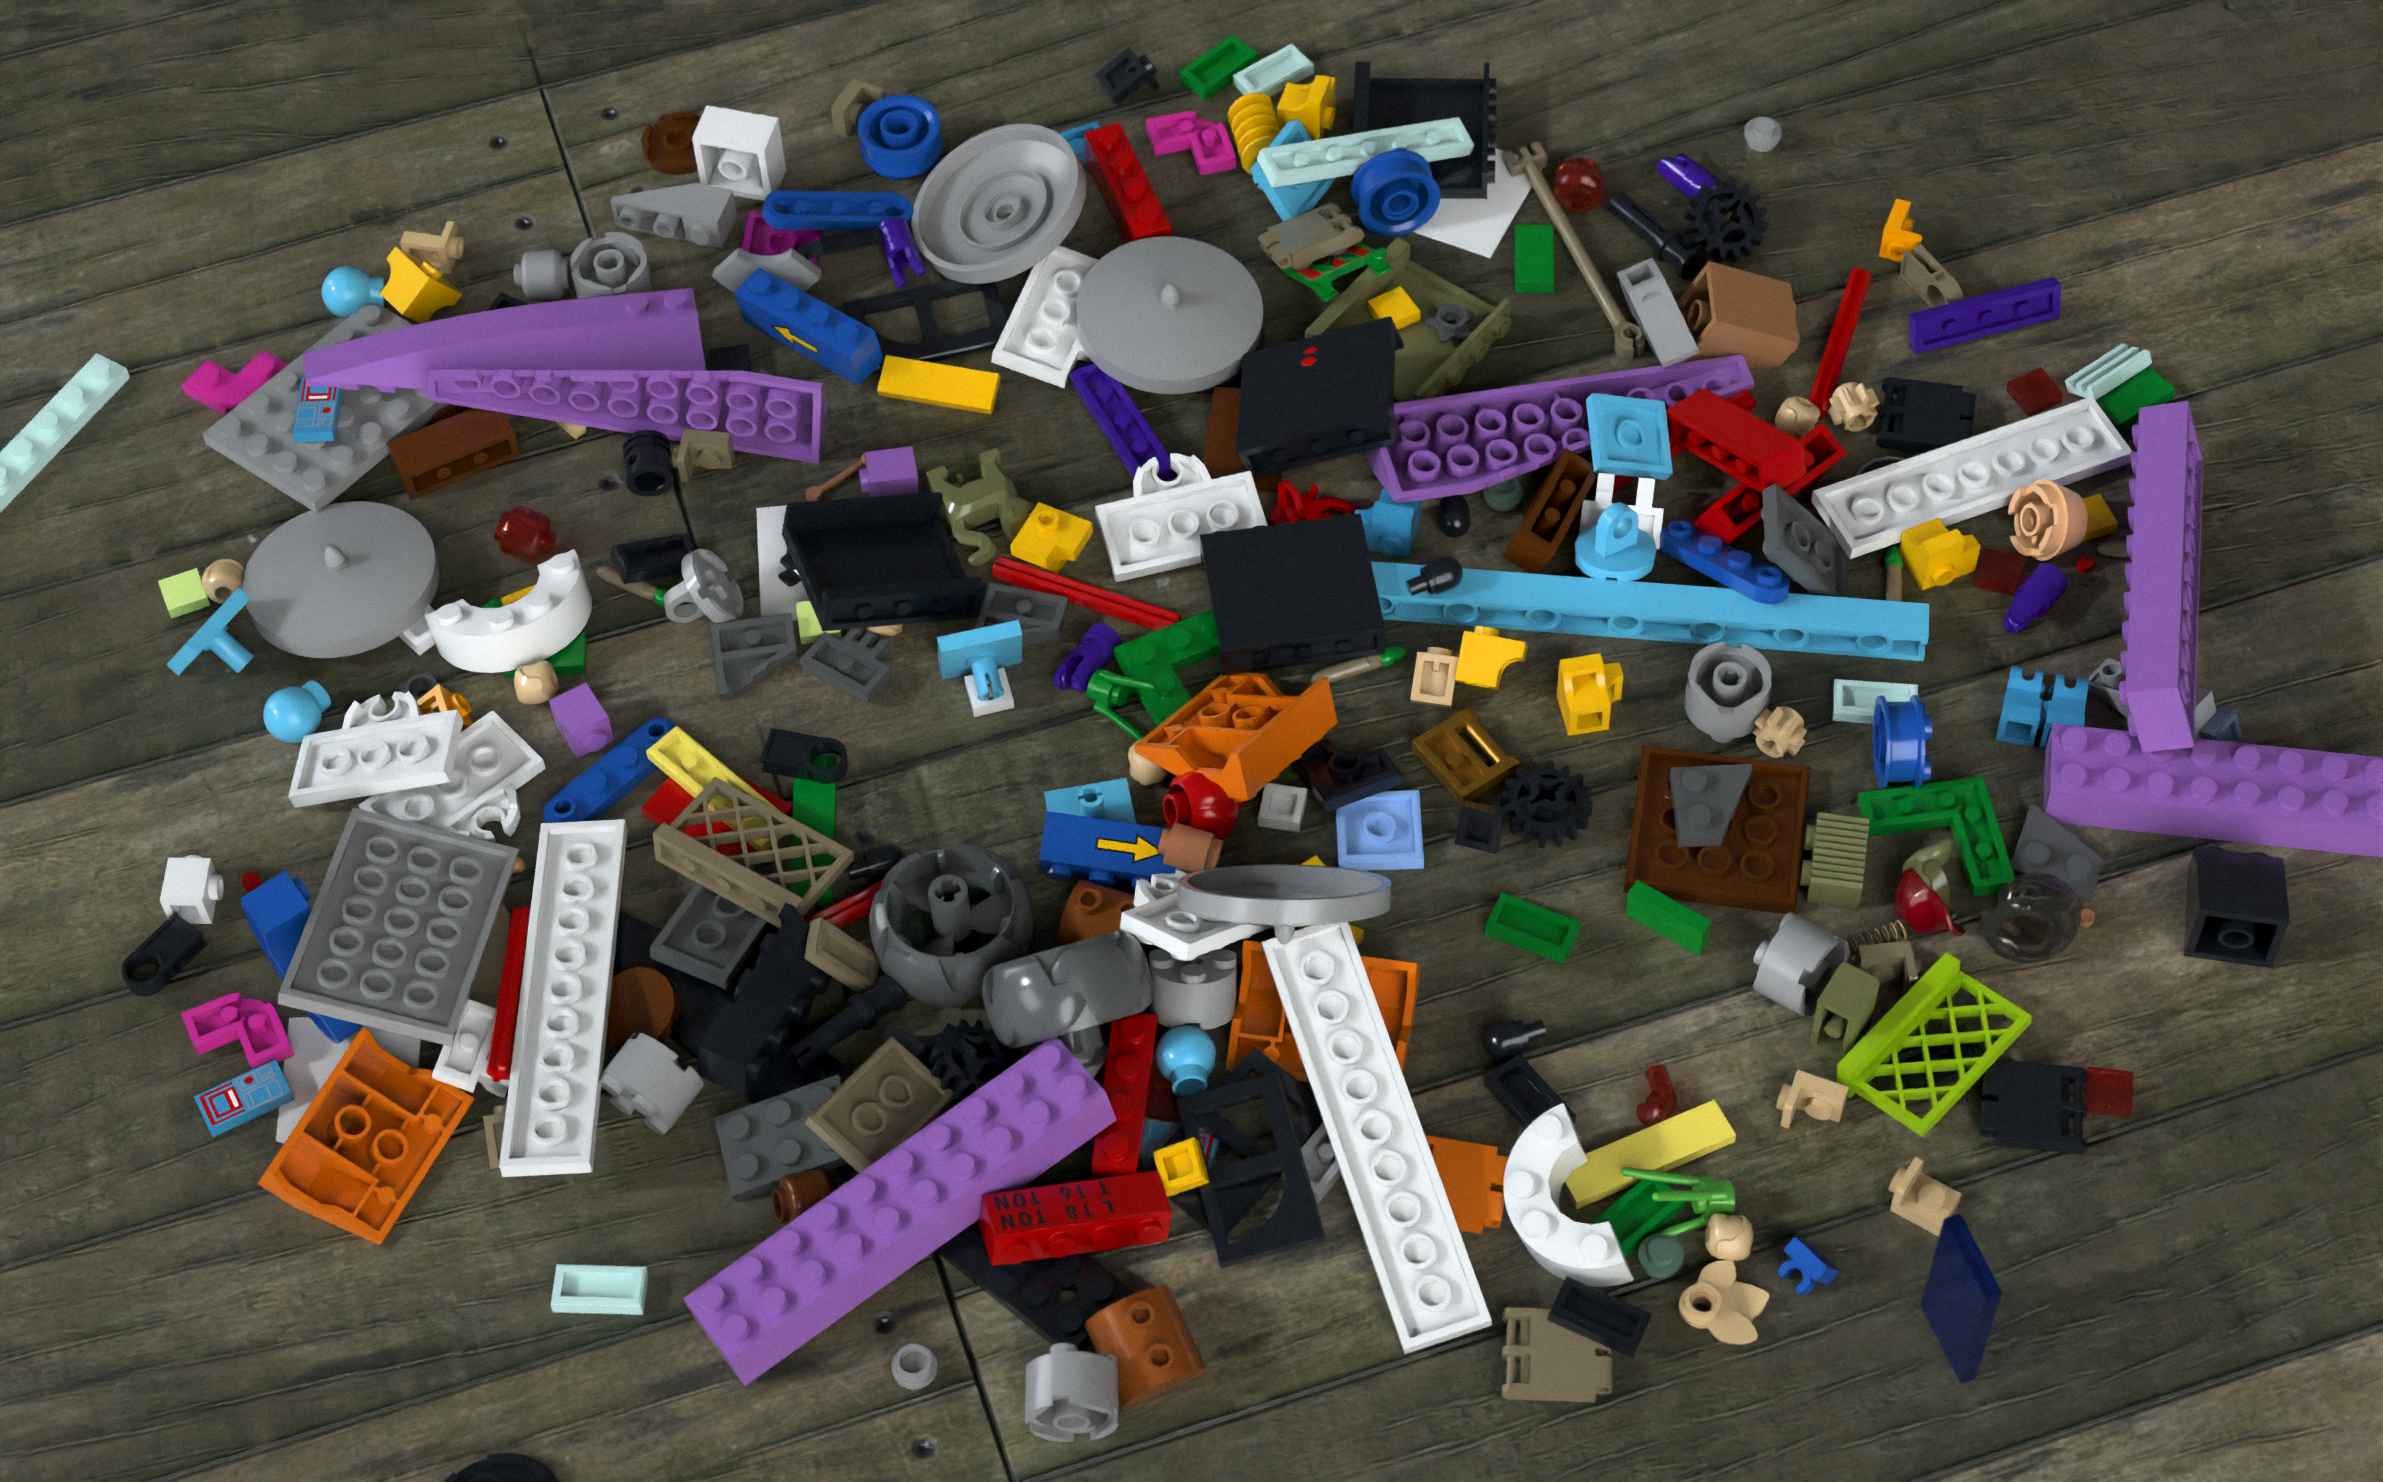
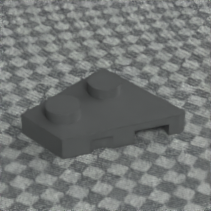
M990 583L974 629L1019 620L1022 631V646L1059 639L1069 610V597Z
M791 613L710 624L720 702L729 700L798 656Z
M1752 764L1670 768L1669 780L1678 848L1721 846L1728 831L1730 820L1738 809L1743 791L1751 780Z
M2031 804L2011 861L2014 876L2024 875L2027 877L2028 882L2034 886L2091 903L2104 859L2041 808Z

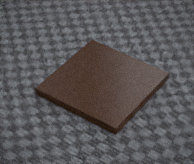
M1643 745L1623 893H1628L1635 882L1639 880L1674 900L1781 914L1792 912L1795 914L1811 766ZM1752 764L1751 780L1743 791L1740 804L1734 817L1730 820L1728 831L1721 846L1678 848L1669 780L1670 768Z

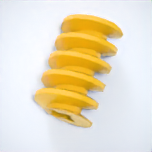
M1250 93L1240 97L1232 104L1228 112L1229 124L1242 167L1252 176L1253 174L1250 169L1257 162L1260 150L1268 148L1281 131L1276 119L1275 110L1273 109L1272 100L1263 93Z

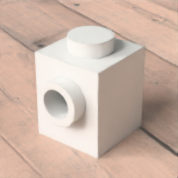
M189 855L184 858H168L160 896V903L167 919L175 913L190 924H212L216 900H221L223 897L224 881L222 875L217 874L211 858H203L197 855Z

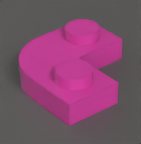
M1186 111L1145 119L1146 132L1154 156L1191 149L1200 176L1236 169V156L1226 128L1221 122L1216 125L1208 120L1196 118V111Z
M262 350L236 375L207 359L182 383L185 394L219 413L227 414L229 409H234L289 364Z
M232 993L181 1013L197 1055L240 1039L251 1069H255L274 1059L280 1062L295 1056L278 1013L270 1002L264 1003L256 999L241 998L240 993Z

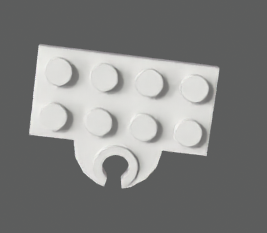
M1058 246L1042 261L1034 265L995 346L991 362L1061 388L1065 387L1070 377L1069 373L1072 372L1077 360L1094 363L1085 352L1077 333L1076 308L1081 283L1098 259Z
M1170 453L1171 469L1178 474L1177 479L1166 482L1158 478L1159 462L1156 457L1148 460L1141 468L1138 467L1133 480L1132 498L1095 506V515L1115 583L1201 563V534L1247 529L1259 525L1268 526L1251 471L1211 479L1206 466L1194 454L1192 457H1188L1179 453Z
M409 691L407 693H393L392 699L395 707L387 715H384L387 712V708L380 694L371 697L362 704L354 700L345 714L342 729L309 734L303 737L288 798L294 807L297 808L450 782L463 725L461 715L457 709L424 715Z
M492 710L461 732L450 782L375 794L358 806L362 810L496 843L492 832L482 830L481 827L487 822L499 821L502 824L504 833L511 837L521 818L520 803L515 790L546 768L543 759Z
M1176 868L1175 874H1152L1151 884L1144 879L1136 880L1133 902L1135 908L1122 912L1120 929L1135 935L1138 941L1158 946L1170 952L1173 958L1183 961L1194 960L1197 956L1212 950L1222 949L1225 945L1250 938L1252 935L1266 929L1274 928V926L1247 925L1209 919L1181 910L1178 905V881L1182 876L1193 872Z

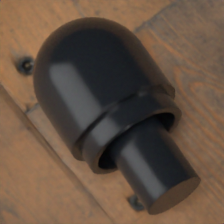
M1460 495L1447 496L1441 499L1437 508L1438 523L1441 531L1446 536L1452 538L1463 536L1469 530L1471 524L1469 504Z
M1442 557L1420 568L1421 575L1407 580L1406 586L1411 596L1426 590L1430 595L1435 593L1438 595L1455 588L1462 580L1463 570L1460 563L1454 558Z
M884 845L869 849L868 852L863 853V860L849 864L847 867L849 879L852 881L868 876L870 882H878L884 879L888 871L906 856L895 845Z
M1512 1019L1494 1025L1487 1031L1485 1047L1492 1056L1506 1059L1519 1053H1525V1050L1530 1049V1041L1547 1036L1546 1029L1542 1020L1524 1025L1521 1019L1516 1021Z

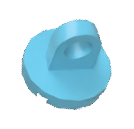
M1614 503L1601 514L1597 525L1590 526L1579 534L1574 547L1575 563L1583 573L1592 578L1605 581L1606 577L1617 578L1616 582L1639 580L1652 571L1656 558L1655 541L1647 532L1638 528V515L1625 503Z

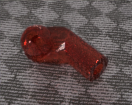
M1665 1065L1650 1067L1645 1072L1651 1093L1647 1096L1646 1102H1642L1636 1107L1637 1117L1643 1125L1651 1126L1656 1121H1664L1676 1107L1677 1095Z

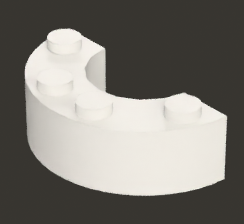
M573 549L566 553L555 555L550 560L537 565L540 575L536 586L528 595L512 604L499 608L483 609L471 606L461 599L454 603L443 605L438 610L425 615L440 655L452 665L464 670L495 673L516 670L520 665L535 664L539 660L542 661L566 647L582 631L592 610V597L576 551Z
M1561 1103L1535 1119L1521 1134L1511 1151L1504 1175V1199L1508 1215L1529 1253L1542 1267L1563 1280H1565L1566 1276H1569L1594 1287L1614 1286L1633 1281L1634 1279L1621 1245L1609 1221L1590 1225L1575 1222L1560 1212L1558 1200L1563 1183L1573 1170L1588 1161L1574 1123L1564 1103Z

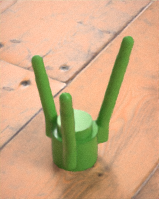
M1627 1167L1621 1170L1622 1175L1626 1177L1695 1186L1691 1191L1653 1193L1652 1198L1654 1201H1691L1694 1213L1702 1214V1217L1668 1227L1652 1235L1665 1234L1674 1237L1708 1226L1711 1216L1715 1213L1734 1214L1735 1192L1730 1180L1715 1181L1714 1176L1697 1177Z

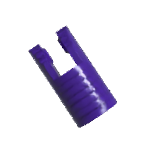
M1684 153L1677 154L1673 159L1671 157L1662 158L1659 163H1656L1657 172L1663 179L1665 178L1667 182L1689 199L1693 195L1699 196L1698 191L1702 185L1705 184L1712 189L1715 179H1719ZM1721 180L1723 187H1726L1727 184Z
M894 217L879 224L877 229H880L883 240L879 244L896 287L903 288L908 285L903 267L910 265L913 271L920 276L927 273L907 221L903 218Z
M2042 563L2037 566L2028 579L2015 591V600L2003 617L2002 625L2006 633H2021L2035 617H2042L2068 587L2067 578L2062 571L2048 563Z
M1099 622L1094 623L1070 652L1057 672H1055L1053 686L1063 690L1070 689L1072 686V689L1080 693L1086 692L1094 672L1100 668L1104 669L1110 660L1113 659L1114 648L1123 643L1120 636L1111 627Z

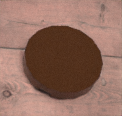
M686 112L670 113L659 117V122L652 127L651 123L646 127L641 143L644 159L651 168L670 175L689 174L698 170L692 136L701 116Z
M645 967L623 970L612 978L606 1041L616 1049H621L633 1033H636L637 1036L639 1033H643L660 1043L664 1042L671 1034L672 1030L670 1028L675 1019L678 1021L681 1011L679 994L673 983L655 969Z

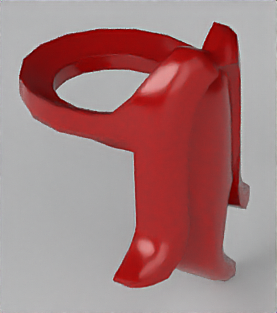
M1284 480L1278 483V500L1270 515V523L1277 525L1292 523L1297 520L1307 521L1330 518L1335 516L1329 514L1332 512L1353 515L1355 510H1361V507L1335 497L1317 499L1318 488L1314 483L1311 484V489L1307 494L1300 496L1292 482Z

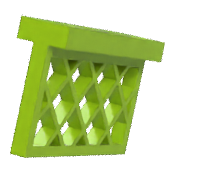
M1947 952L1837 1064V1083L1849 1087L1847 1095L1849 1098L1857 1093L1921 1137H1924L2023 1033L2032 1021V1015L1961 971V961ZM1960 988H1963L1977 998L1978 1005L1953 1007L1951 997ZM2003 1014L2014 1021L2008 1029L1989 1030L1987 1016ZM1980 1016L1982 1031L1957 1032L1955 1018ZM1949 1019L1951 1033L1926 1035L1924 1025L1929 1020ZM1985 1042L1986 1052L1982 1057L1962 1058L1960 1044ZM1953 1044L1955 1059L1930 1061L1928 1046ZM1902 1048H1922L1924 1061L1898 1062L1897 1053ZM1958 1071L1959 1081L1954 1086L1935 1087L1932 1072ZM1926 1073L1928 1088L1903 1089L1901 1075ZM1894 1075L1896 1090L1878 1091L1870 1086L1869 1083L1877 1076ZM1930 1099L1932 1109L1923 1119H1920L1906 1109L1905 1101Z

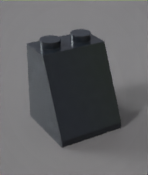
M2195 846L2187 877L2184 956L2272 968L2289 924L2284 858L2272 857L2259 852L2243 853L2228 851L2214 846Z

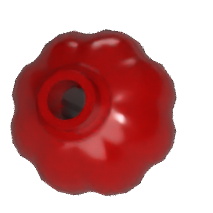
M1200 766L1205 768H1215L1212 766ZM1189 771L1184 775L1175 776L1170 784L1169 792L1163 798V813L1170 827H1173L1175 822L1214 833L1216 839L1223 840L1231 833L1236 824L1239 810H1242L1244 807V802H1236L1234 798H1228L1220 785L1196 771Z

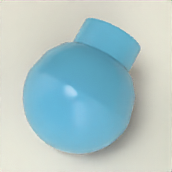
M352 266L338 267L331 271L323 282V302L331 313L344 319L352 313H357L365 305L379 304L384 307V297L380 295L384 288V277H370L362 269Z
M312 680L301 687H285L274 692L268 698L263 711L265 726L273 737L282 742L300 743L304 736L314 734L319 728L322 712L330 707L331 700L327 691L319 683Z
M1180 1025L1169 1029L1158 1041L1155 1051V1061L1162 1076L1172 1083V1090L1179 1097L1206 1091L1208 1087L1207 1077L1214 1068L1216 1049L1212 1039L1205 1031L1192 1025Z

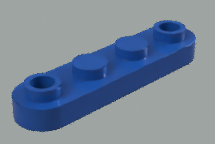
M778 190L771 192L766 197L762 215L770 226L780 230L861 231L876 228L883 221L894 217L903 218L910 225L914 208L908 198L898 193Z
M1676 520L1662 527L1659 549L1670 557L1756 602L1777 604L1788 598L1790 580L1780 569L1770 567L1752 558L1749 553L1739 551L1723 543L1720 538L1710 536L1694 528L1689 522Z
M654 718L643 723L547 802L543 810L545 823L595 821L658 769L648 759L646 750L676 727V725L665 718ZM662 734L661 736L653 737L654 735ZM563 809H569L567 813L560 814Z

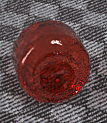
M1583 157L1571 158L1563 162L1557 169L1554 181L1555 199L1567 212L1582 214L1594 210L1599 205L1604 191V177L1598 164L1591 159Z
M517 505L510 512L507 510L503 511L494 533V540L499 541L498 547L503 554L527 563H535L541 554L549 556L557 533L550 531L552 522L549 516Z

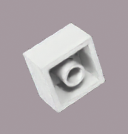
M706 105L692 136L700 183L733 190L734 196L765 201L768 194L778 191L786 172L778 118Z

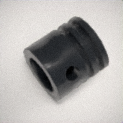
M642 430L630 434L624 440L623 457L626 485L632 493L651 497L661 495L672 487L674 476L669 438L664 433L656 430Z

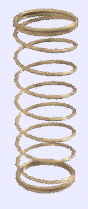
M1897 920L1893 925L1896 936L1894 935L1896 942L1906 941V930L1903 924ZM1897 922L1902 927L1904 940L1899 935ZM1890 923V929H1891L1892 934L1894 935V933H1893V931H1892V928H1891V924L1893 925V923ZM1883 925V926H1882L1883 934H1884L1886 940L1890 943L1889 933H1888V931H1887V929H1886V932H1887V935H1888V939H1887V937H1886V935H1885V933H1884V930H1883V927H1884L1885 929H1886V927ZM1875 928V929H1874L1875 936H1876L1878 942L1880 943V941H1881V943H1882L1881 935H1880L1879 931L1877 930V932H1878V934H1879V937H1880V941H1879V939H1878V937H1877V935H1876V931H1875V930H1877V929ZM1867 931L1868 941H1869L1870 944H1872V943L1870 942V940H1869V937H1868V933L1870 934V932ZM1859 934V940H1860L1861 945H1863V944H1862V942H1861L1860 936L1862 937V939H1863V941H1864V944H1866V943H1865V940H1864V938H1863V936H1862L1861 934ZM1851 937L1852 945H1853L1855 951L1857 952V950H1856V948H1855V946H1854V944H1853V941H1852V938H1853V937ZM1849 947V961L1847 960V963L1851 962V958L1855 960V958L1851 957L1850 947Z

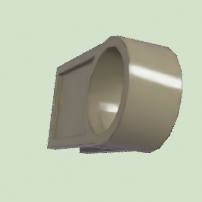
M1920 243L1916 244L1913 255L1908 249L1903 251L1900 276L1930 308L1964 300L1963 292L1955 278Z

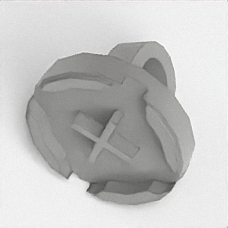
M698 548L685 555L681 561L684 581L668 590L663 598L666 616L670 620L679 623L692 622L704 615L715 623L735 621L740 617L744 610L743 597L738 583L734 579L729 582L724 574L728 571L726 564L715 553L705 548ZM683 602H691L687 605L677 606L678 604Z

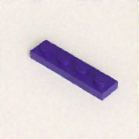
M2055 277L1910 313L1909 347L1915 354H1920L2059 318L2061 284Z
M1095 363L1069 373L1071 385L1133 479L1138 467L1141 468L1148 460L1154 457L1159 462L1157 474L1159 479L1165 481L1176 476V472L1170 466V456L1119 381L1104 373Z

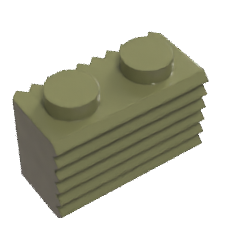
M1818 811L1816 824H1807L1804 850L1812 851L1811 861L1803 860L1800 885L1808 886L1807 901L1810 904L1816 902L1819 905L1825 903L1827 906L1833 904L1836 907L1859 908L1863 889L1869 818Z
M1846 962L1841 963L1817 1000L1816 1013L1814 1014L1813 1027L1811 1028L1812 1031L1808 1043L1815 1049L1841 1061L1866 1035V1031L1870 1029L1880 985L1878 978L1874 977L1870 971L1863 967H1854Z

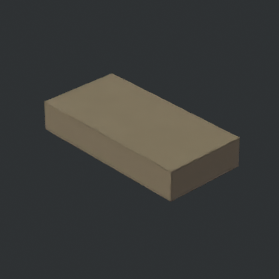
M822 917L810 921L804 959L860 995L876 986L879 964L872 950Z

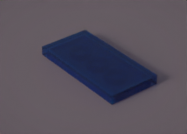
M1960 1214L1945 1218L1943 1221L1921 1307L1960 1384L1976 1378L2002 1291L1965 1220Z

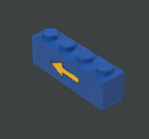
M758 268L734 292L744 323L858 386L884 361L875 330L761 268Z
M1050 811L1046 813L1039 855V872L1047 873L1046 876L1050 879L1070 881L1072 877L1089 879V881L1108 887H1113L1114 883L1131 885V889L1135 891L1136 880L1144 879L1151 884L1152 874H1175L1176 867L1163 864L1164 855L1157 853L1164 828Z

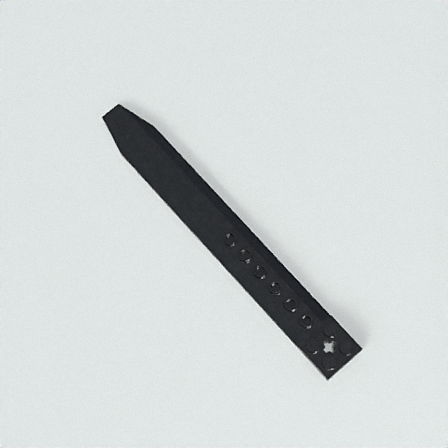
M619 911L613 977L623 970L635 967L652 968L667 977L679 994L681 1009L678 1021L674 1020L670 1028L672 1032L668 1037L698 1060L700 1043L726 1000L734 1003V994L739 982L734 979L726 990L651 959L650 946L662 930ZM794 1027L787 1045H790L805 1034ZM776 1051L770 1060L768 1071L761 1082L755 1081L745 1096H741L751 1104H755L838 1074L845 1082L853 1072L828 1052H825L804 1066L802 1070L796 1071L788 1062L801 1055L802 1051L787 1059L783 1052L779 1053ZM850 1164L833 1169L847 1181H850L859 1174ZM979 1219L935 1250L936 1253L1051 1345L1071 1343L1078 1347V1351H1082L1092 1341L1085 1327L1087 1320L1111 1304L1133 1295L1132 1289L1086 1253L1073 1254L1061 1258L1052 1257L1025 1261L1019 1264L991 1266L979 1228ZM1064 1291H1074L1079 1302L1075 1305L1067 1302L1062 1306L1058 1304L1060 1301L1059 1294Z

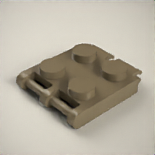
M1328 203L1267 228L1268 232L1259 235L1258 240L1262 243L1260 247L1280 269L1291 267L1293 270H1301L1309 267L1315 260L1345 252L1348 247L1363 240L1364 232L1358 226H1352V220L1345 214L1341 215V210L1335 203Z
M1508 1307L1502 1310V1321L1507 1323V1345L1502 1348V1359L1507 1361V1383L1502 1385L1503 1398L1509 1400L1595 1402L1596 1394L1612 1393V1358L1607 1357L1611 1355L1612 1349L1548 1321L1551 1308ZM1516 1324H1520V1345H1516ZM1516 1362H1520V1383H1516Z

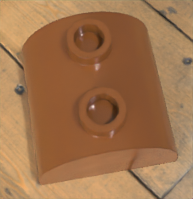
M1085 879L1080 880L1074 887L1063 911L1057 933L1056 947L1119 930L1124 931L1120 929L1122 912L1135 908L1133 904L1134 894ZM1139 941L1148 959L1154 945Z
M1168 1285L1152 1287L1121 1299L1102 1309L1085 1323L1097 1354L1108 1353L1117 1357L1119 1404L1122 1409L1207 1373L1205 1364Z

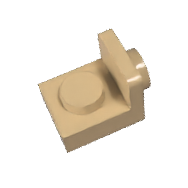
M447 221L441 236L404 231L400 241L403 251L419 258L422 262L427 260L443 273L451 274L456 259H460L464 251V239L459 236L457 225L454 221Z
M1428 647L1427 653L1417 651L1410 702L1452 708L1456 683L1455 674L1459 657L1451 656V650L1439 647Z
M1797 1070L1792 1086L1784 1083L1778 1097L1776 1109L1783 1111L1780 1126L1789 1129L1796 1109L1805 1111L1815 1119H1829L1839 1123L1845 1108L1849 1087Z
M1915 1157L1909 1168L1905 1169L1901 1166L1891 1181L1889 1191L1893 1192L1894 1196L1890 1211L1939 1236L1959 1204L1962 1194L1921 1173L1924 1161Z

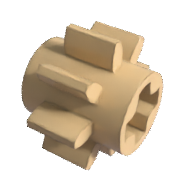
M1849 382L1839 386L1834 391L1832 398L1829 399L1832 407L1828 409L1834 425L1842 424L1844 430L1856 432L1869 427L1873 423L1875 416L1878 414L1875 407L1880 403L1873 388L1866 390L1863 383Z
M1777 706L1773 713L1765 708L1754 722L1757 725L1753 731V734L1757 736L1755 739L1756 744L1768 756L1779 758L1783 757L1786 752L1795 756L1805 743L1803 737L1807 733V729L1803 728L1804 720L1798 712L1790 707Z

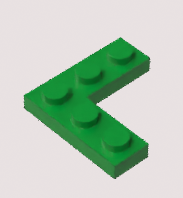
M1212 609L1114 648L1113 657L1126 677L1155 684L1153 691L1133 689L1156 727L1192 699L1175 671L1219 653Z
M1983 776L1921 784L1920 788H1915L1913 785L1858 793L1857 805L1860 816L1869 818L1868 837L1950 826L1971 896L2014 891L2016 879Z

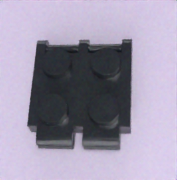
M1893 377L1883 379L1882 390L1885 392L1884 405L1879 409L1882 428L1876 437L1877 446L1926 453L1972 437L1976 395L1962 392L1963 386ZM1893 394H1897L1896 405H1892ZM1890 421H1894L1893 433L1889 432Z
M1999 1059L1997 1067L1990 1066L1980 1078V1100L1982 1102L1980 1106L1979 1135L1995 1138V1146L2074 1154L2085 1153L2087 1151V1140L2083 1138V1118L2087 1116V1105L2083 1103V1083L2087 1081V1070L2081 1067ZM2069 1083L2074 1084V1101H2069ZM2069 1118H2073V1136H2069Z

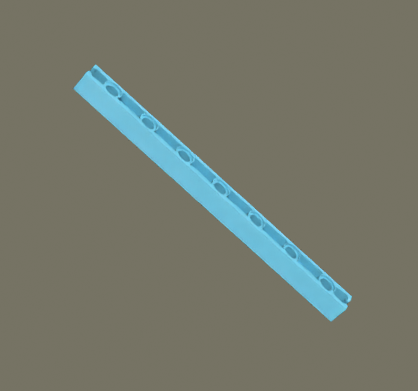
M1371 561L1384 620L1474 627L1483 626L1500 629L1707 645L1727 642V646L1741 647V644L1758 649L1924 661L1925 644L1927 645L1929 638V604L1788 593V598L1781 603L1764 604L1756 602L1729 588L1637 581L1616 582L1617 580L1606 579L1605 581L1598 578L1462 568V580L1455 588L1438 595L1436 593L1430 595L1426 590L1411 596L1407 589L1406 581L1421 575L1420 568L1425 567V565Z

